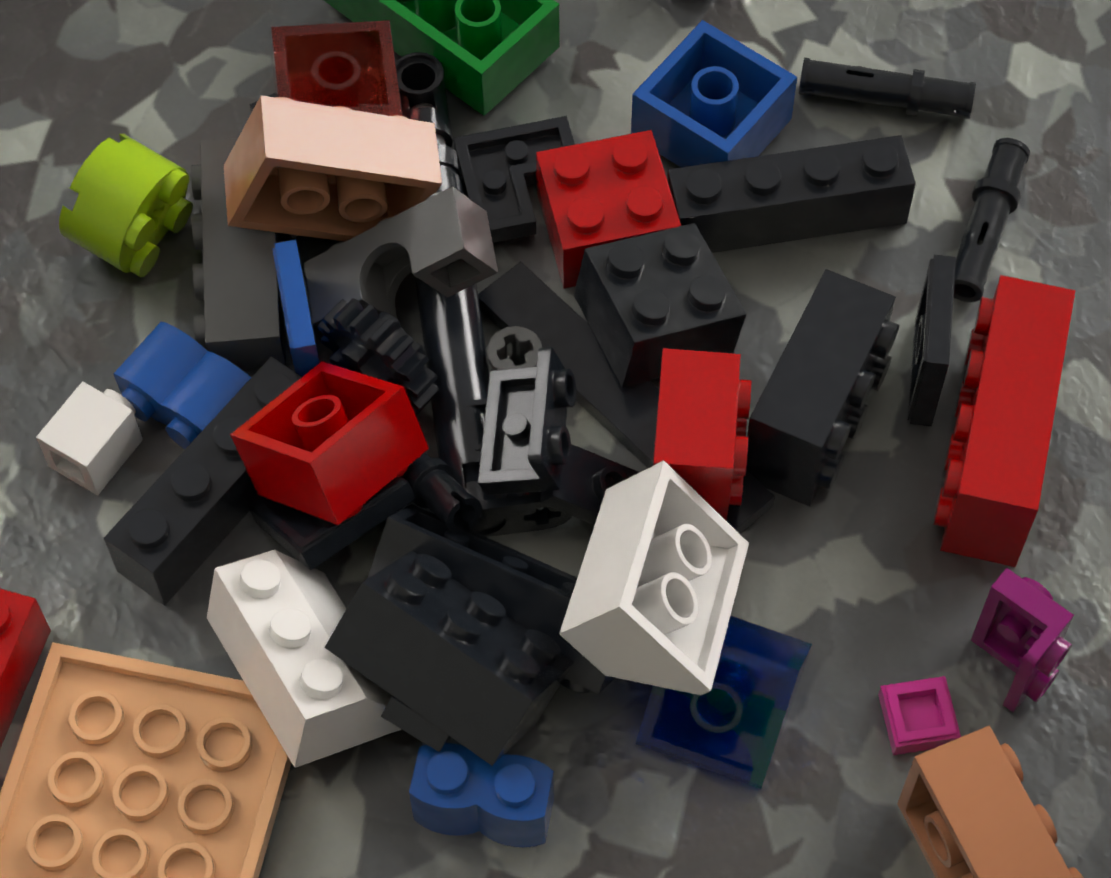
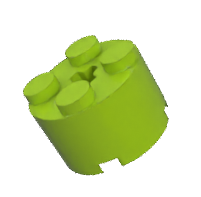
M119 134L120 142L110 137L93 150L80 167L70 186V189L79 195L73 211L62 206L59 216V230L65 238L125 273L132 272L139 277H144L150 272L158 259L160 248L156 245L168 230L178 233L185 226L192 213L193 203L185 199L190 177L181 166L131 137Z

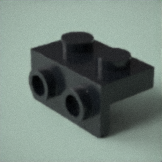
M553 347L539 348L537 367L490 371L478 484L486 495L560 490L562 465L569 464L571 459V439L566 427L567 408L574 407L576 402V382L572 370L565 369Z

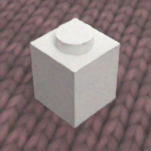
M82 381L36 437L48 467L98 496L143 440L134 416L136 411L133 405L116 391L106 389L102 393Z

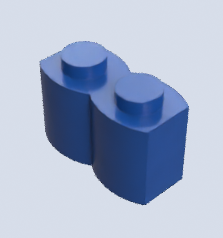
M162 321L113 374L121 395L135 408L136 413L134 416L144 422L152 417L158 422L167 425L165 428L167 434L183 449H186L251 379L247 373L235 364L213 352L207 351L192 337Z
M446 743L440 752L428 745H423L418 750L409 789L413 818L421 826L440 834L458 836L480 831L487 838L506 846L524 848L542 845L546 843L554 802V771L538 760L520 755H503L491 766L462 745Z

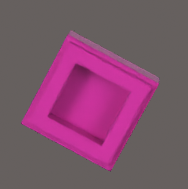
M945 676L880 687L878 696L893 755L931 750L961 737Z

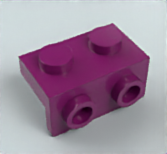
M1006 568L989 590L970 641L1016 673L1003 703L1004 707L1014 713L1027 696L1037 703L1059 674L1057 667L1072 647V644L1065 640L1064 636L1074 614L1055 602L1050 592L1039 582L1027 577L1021 578Z

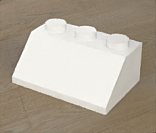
M663 460L606 489L559 634L605 676L697 695L710 692L749 542Z
M271 550L214 569L207 619L294 768L401 730L381 717L392 695L324 648L346 611L345 605L326 575L315 568L310 571L300 561L277 550Z

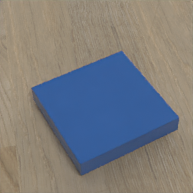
M296 240L274 243L275 248H272L295 373L303 377L320 363L297 242Z

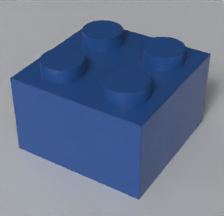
M702 20L632 94L631 134L652 130L659 154L681 168L759 156L792 119L797 76Z

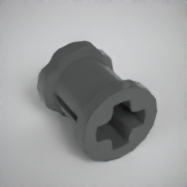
M519 326L506 327L496 332L490 339L487 347L488 362L492 367L491 371L537 367L538 350L542 348V343L538 336L531 330ZM508 343L512 344V353L507 354Z

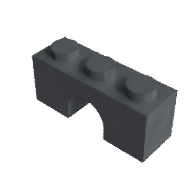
M453 186L430 195L425 201L394 217L380 221L373 228L345 242L333 245L328 251L304 263L312 323L316 327L322 322V318L342 299L349 302L352 298H355L364 309L370 304L375 307L378 314L384 311L397 318L395 308L396 292L403 279L410 272L447 298L498 273L487 211Z

